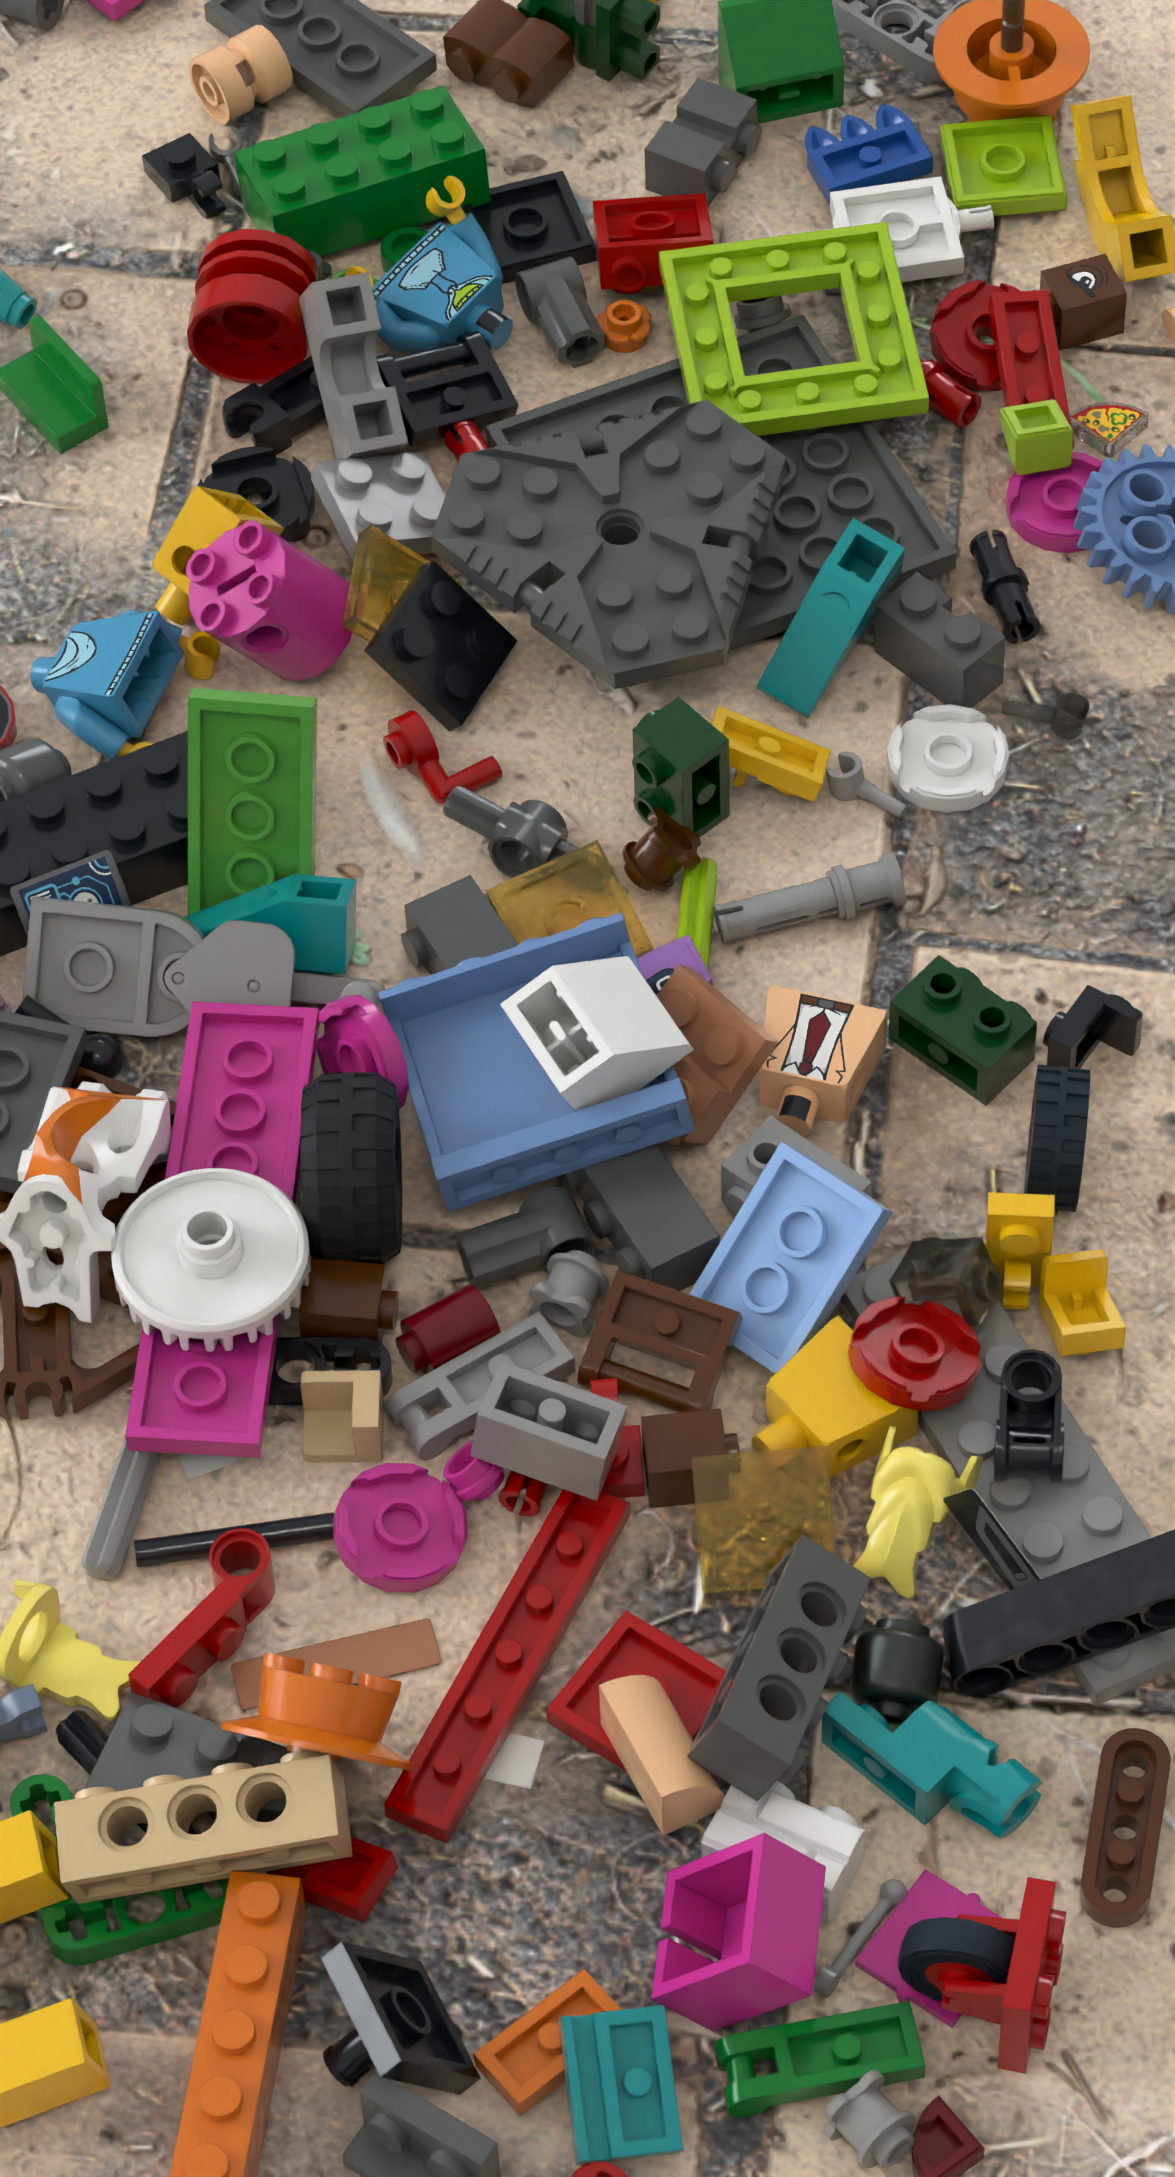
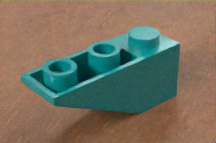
M853 518L822 565L756 688L804 717L809 718L874 616L875 605L886 597L900 575L905 547Z
M293 874L184 918L197 926L205 937L222 923L229 920L268 923L278 926L289 935L294 944V970L324 975L346 974L356 947L357 879Z

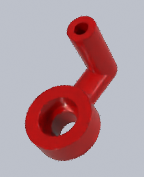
M409 710L388 721L389 734L383 737V742L390 760L398 769L405 767L411 774H419L435 802L444 805L448 795L455 786L465 787L473 792L502 778L500 765L493 756H489L448 777L439 762V752L433 735L423 718L415 710Z

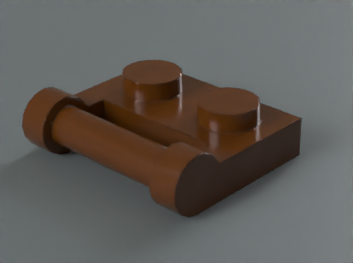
M617 1270L580 1364L577 1382L580 1385L591 1388L590 1380L617 1378L618 1391L678 1412L711 1409L714 1392L743 1317L739 1311ZM617 1343L695 1370L696 1372L690 1387L688 1388L610 1361L615 1344Z

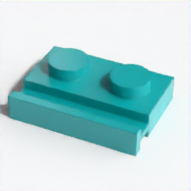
M665 2006L596 2012L592 2015L573 2017L572 2015L561 2016L558 2024L576 2165L608 2160L609 2162L679 2154L683 2150Z

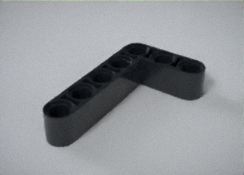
M1175 1529L962 1608L948 1615L943 1620L941 1628L954 1690L961 1695L971 1697L994 1694L1175 1628Z

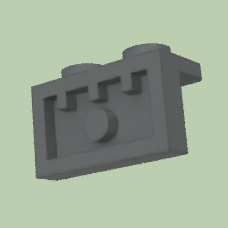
M374 2072L360 2092L364 2124L343 2153L342 2157L345 2167L362 2177H501L498 2143L395 2081L380 2078L378 2072Z

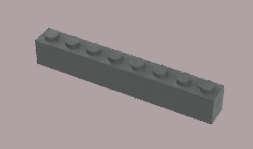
M471 875L404 905L407 931L401 934L402 945L411 963L416 968L423 965L429 975L456 967L466 959L474 957L484 958L519 945ZM657 1144L557 1176L562 1187L570 1190V1192L575 1190L584 1202L583 1210L591 1230L599 1239L604 1237L609 1239L616 1250V1262L622 1272L682 1291L697 1282L720 1243V1235Z

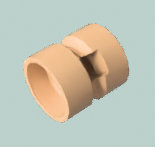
M255 25L232 37L228 41L227 48L217 45L189 62L188 72L195 94L203 108L219 124H227L251 111L254 107V100L264 104L290 90L293 86L291 66L283 48L274 35L262 25Z

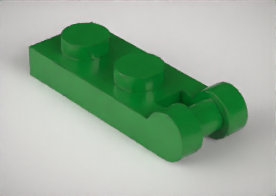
M910 2001L734 2033L718 2039L713 2046L718 2068L727 2073L729 2085L724 2089L723 2093L727 2111L733 2117H750L765 2111L771 2106L845 2093L857 2084L866 2073L877 2069L885 2078L882 2086L925 2078V2061ZM774 2059L777 2073L756 2076L754 2065L758 2061Z

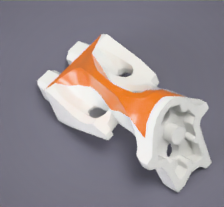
M82 1082L77 1089L55 1086L50 1089L33 1143L28 1149L22 1150L17 1171L18 1181H21L22 1184L15 1192L7 1210L0 1214V1242L11 1251L15 1260L23 1306L39 1308L41 1305L56 1302L70 1308L79 1321L91 1323L95 1318L100 1304L98 1251H112L116 1245L115 1224L103 1217L102 1211L105 1204L109 1200L117 1199L121 1192L137 1193L151 1165L168 1161L171 1141L170 1105L168 1096L164 1091L143 1089L136 1096L114 1094L104 1084ZM46 1247L50 1249L60 1248L64 1258L63 1264L55 1265L46 1254Z

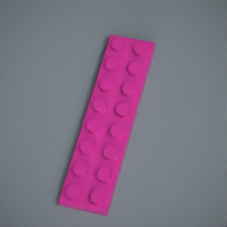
M192 1002L165 1179L196 1169H234L269 1181L282 1190L294 1204L296 1203L301 1166L300 1127L303 1087L312 1082L320 1027V1023L317 1022L319 1016L318 1008ZM280 1313L273 1318V1332L271 1335L267 1336L257 1330V1340L253 1343L249 1342L247 1332L233 1336V1349L231 1351H226L218 1339L214 1351L209 1352L205 1348L203 1339L189 1338V1350L184 1351L180 1346L179 1338L168 1345L164 1342L160 1329L154 1327L151 1333L147 1335L142 1326L125 1435L128 1451L261 1458Z

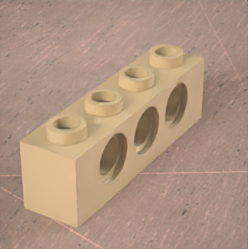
M304 1750L288 1753L280 1758V1763L253 1767L247 1763H227L215 1767L211 1771L212 1775L184 1779L178 1775H159L145 1780L143 1787L116 1791L110 1787H91L80 1790L75 1794V1799L54 1802L61 1884L78 1904L226 1879L230 1878L231 1870L260 1873L352 1857L344 1776L330 1754L322 1755L316 1751ZM275 1799L286 1800L285 1809L278 1818L270 1822L257 1821L258 1813L266 1803ZM207 1811L217 1812L216 1820L209 1830L196 1835L188 1834L189 1826L196 1816ZM138 1823L148 1824L147 1832L140 1842L132 1846H120L122 1835L129 1827Z

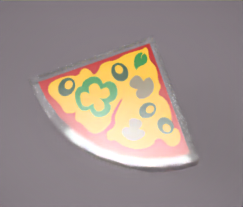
M1095 403L1070 413L1073 436L1109 459L1114 457L1148 427L1149 413L1124 403Z

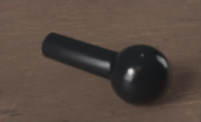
M29 995L24 998L15 1011L16 1014L71 1025ZM105 1034L86 1035L87 1045L79 1066L114 1079L120 1073L124 1062V1055L120 1045L112 1037Z

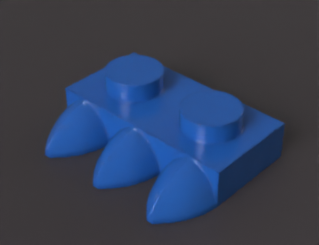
M881 104L876 113L877 130H874L870 124L860 118L845 115L840 127L842 141H839L827 130L816 126L809 127L805 136L807 168L829 205L830 192L904 182L933 173V155L911 119L905 113L893 106Z

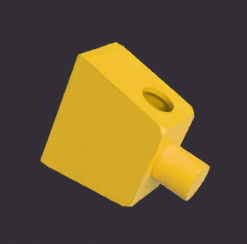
M196 485L153 560L152 567L154 570L170 581L156 603L155 608L168 619L185 626L192 615L189 609V585L191 580L187 577L186 567L194 552L201 548H208L211 543L226 531L239 527L247 521H257L278 536L281 535L285 528L241 495Z
M839 1316L830 1320L770 1378L766 1385V1416L771 1424L752 1437V1445L762 1462L772 1470H776L800 1453L820 1476L832 1477L880 1454L890 1426L896 1427L895 1446L918 1434V1411L890 1404L869 1391L854 1373L848 1355L853 1330Z

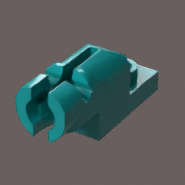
M841 1691L828 1703L826 1711L822 1716V1743L924 1826L949 1804L952 1810L982 1825L1001 1839L1014 1832L1030 1816L1040 1800L1041 1793L1036 1790L1042 1784L1040 1779L1016 1759H1008L1005 1763L998 1764V1744L992 1740L985 1739L949 1709L930 1700L915 1710L893 1733L887 1721L876 1709L867 1704L857 1705Z

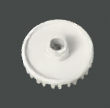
M205 1168L183 1172L164 1179L147 1189L129 1206L115 1231L116 1245L111 1251L115 1286L119 1293L122 1307L128 1304L133 1322H142L143 1330L147 1335L156 1327L161 1330L163 1340L168 1345L179 1338L180 1346L184 1351L189 1350V1338L203 1339L206 1350L212 1352L218 1339L226 1351H231L233 1349V1336L247 1332L249 1342L251 1343L257 1340V1330L267 1336L271 1335L273 1332V1318L281 1313L286 1320L289 1319L291 1315L290 1307L298 1308L300 1306L301 1285L308 1286L309 1284L308 1273L311 1272L309 1240L306 1225L300 1211L293 1201L278 1187L259 1176L247 1172L225 1168Z

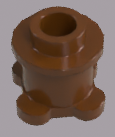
M654 808L648 815L652 827L638 842L632 841L627 843L623 848L622 854L625 861L624 870L634 884L647 891L654 889L664 892L672 887L674 882L673 876L682 866L689 870H694L701 863V858L697 854V848L701 845V841L692 829L680 825L663 809Z

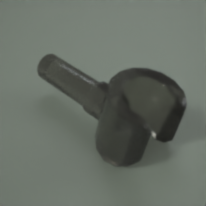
M1066 693L1060 696L1056 701L1055 707L1048 705L1039 706L1005 699L1002 704V714L1050 724V730L1056 738L1062 741H1070L1080 734L1084 723L1082 719L1086 718L1090 705L1084 696L1076 693Z

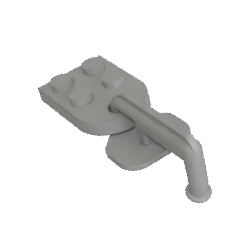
M44 897L31 898L22 1001L29 995L69 1024L83 1027L87 1031L144 1037L169 1035L189 1024L192 1002L291 1007V1001L327 1004L347 995H360L374 1003L378 1008L382 1004L378 992L385 990V988L379 981L371 979L295 972L294 944L283 929L272 924L229 920L222 923L205 937L191 921L176 913L165 910ZM175 959H179L169 967L172 961H174Z

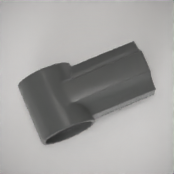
M570 256L515 274L516 290L522 310L528 321L531 323L538 321L559 363L566 362L571 364L573 368L592 363L594 357L605 349V335L587 303L584 281L574 258Z
M550 1187L538 1191L523 1202L518 1213L455 1234L463 1269L470 1284L477 1288L541 1266L543 1270L548 1272L547 1264L552 1255L578 1250L592 1256L596 1247L570 1190L564 1187Z

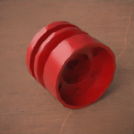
M240 229L224 233L206 245L199 260L198 277L195 283L196 296L191 305L187 328L189 349L202 366L219 377L238 383L252 384L255 382L256 384H265L295 365L303 363L308 352L309 343L298 299L312 282L319 281L317 265L308 251L287 236L260 229Z

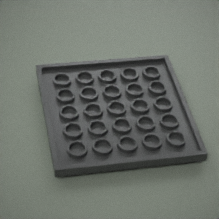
M804 315L737 337L745 376L835 364ZM679 358L486 425L487 443L490 448L505 444H512L514 446L518 445V441L527 439L537 441L538 437L553 435L555 437L559 436V432L576 430V433L580 434L596 430V424L609 421L618 423L619 419L633 417L636 419L639 418L640 414L649 412L659 414V410L686 405L688 401ZM872 421L758 436L786 456V474L759 557H749L752 560V579L728 651L788 629L822 565L853 518L905 547L901 573L888 593L895 590L916 572L928 579L956 569V552ZM600 453V454H596V455L587 456V457H585V458L592 457V456H597V455H601V453Z

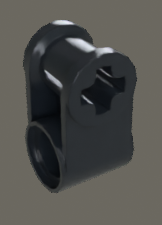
M1035 1349L1021 1350L1011 1355L1004 1363L1001 1374L999 1419H996L994 1480H1005L1007 1474L1048 1475L1051 1482L1062 1483L1064 1457V1422H1061L1062 1373L1057 1361L1044 1351ZM1031 1387L1039 1389L1043 1394L1039 1396H1026L1018 1392V1390Z

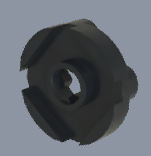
M254 446L233 450L211 464L212 473L205 478L204 482L201 478L197 485L238 494L248 500V495L259 493L261 499L267 500L253 505L285 528L280 537L288 542H296L304 539L309 534L311 529L310 520L315 511L314 485L307 467L293 456V463L286 459L276 457V449Z

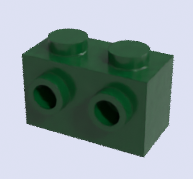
M677 697L662 709L646 714L638 725L632 729V765L634 769L635 790L633 802L635 809L640 817L650 826L652 824L648 819V815L654 808L663 809L673 820L682 826L689 827L700 838L730 816L729 739L680 697Z
M940 955L930 962L890 1001L889 1039L985 1106L1035 1059L1037 1021L1032 1019L1028 1011L1014 1001L1004 1000L985 987L973 972L963 967L957 968Z

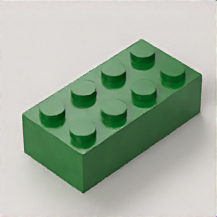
M444 85L430 90H422L399 100L380 106L368 107L358 113L326 123L314 124L307 129L272 140H264L256 145L234 151L242 205L256 229L268 230L287 236L306 250L314 251L321 257L384 237L398 228L415 227L443 218L434 215L428 210L426 195L433 187L442 201L452 203V196L446 190L443 182L447 176L458 178L465 188V198L460 204L461 208L468 203H471L474 208L491 202L485 148Z

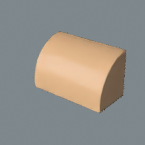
M630 1675L600 1684L601 1726L662 1835L664 1836L717 1812L721 1808L725 1796L712 1773L687 1757L694 1741L661 1683L651 1676Z

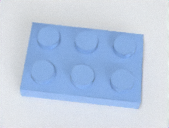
M781 1141L689 1295L739 1311L743 1320L733 1346L776 1374L824 1327L893 1211L793 1145Z

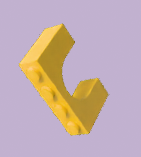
M31 1810L0 1821V1924L68 1899V1891L60 1881L56 1837ZM72 1998L0 2024V2128L111 2087L97 2023Z

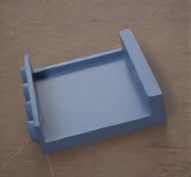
M622 912L606 918L597 917L586 920L578 927L545 938H530L520 943L517 947L484 958H469L459 963L456 967L423 978H408L398 983L395 987L378 992L385 1015L403 1051L407 1064L409 1090L448 1212L695 1131L687 1098L680 1078L677 1077L674 1065L638 1091L575 1111L560 1094L500 1005L554 965L628 956L641 973Z

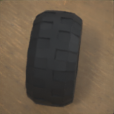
M374 1072L320 1074L318 1078L303 1087L301 1100V1190L303 1220L308 1232L310 1257L385 1264V1262L401 1252L402 1154L397 1086L392 1081L379 1075V1073Z

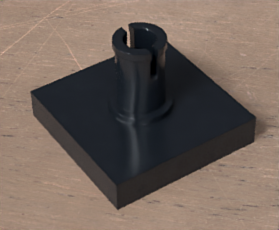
M342 1941L321 1958L355 2026L346 2036L336 2044L330 2045L323 2052L324 2062L338 2082L346 2087L348 2085L354 2087L363 2076L373 2068H376L380 2078L461 2095L481 2079L421 1961Z

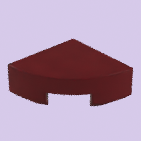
M938 2095L920 2115L914 2133L915 2141L912 2145L911 2157L914 2177H960L984 2159L985 2148Z

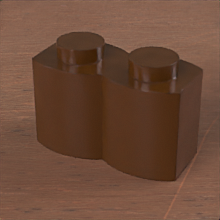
M479 0L443 36L446 65L457 78L466 82L471 81L481 86H491L495 93L504 101L525 107H536L574 67L572 40L565 32L547 21L525 17L519 10L502 0Z

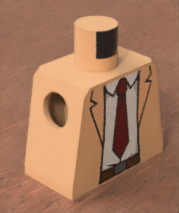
M770 985L767 992L763 1029L777 1040L778 1043L758 1071L759 1102L765 1107L777 1109L775 1119L804 1138L810 1134L815 1118L837 1123L847 1120L884 1055L886 1048L887 1010Z

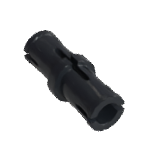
M992 530V537L996 544L994 548L989 539L988 532H981L971 540L969 548L983 579L981 583L983 598L988 605L994 607L1005 640L1012 644L1018 643V637L1014 629L1017 626L1022 641L1027 642L1039 633L1041 623L1035 615L1027 594L1029 581L1026 573L1021 568L1016 567L1008 547L1006 535L1002 531Z

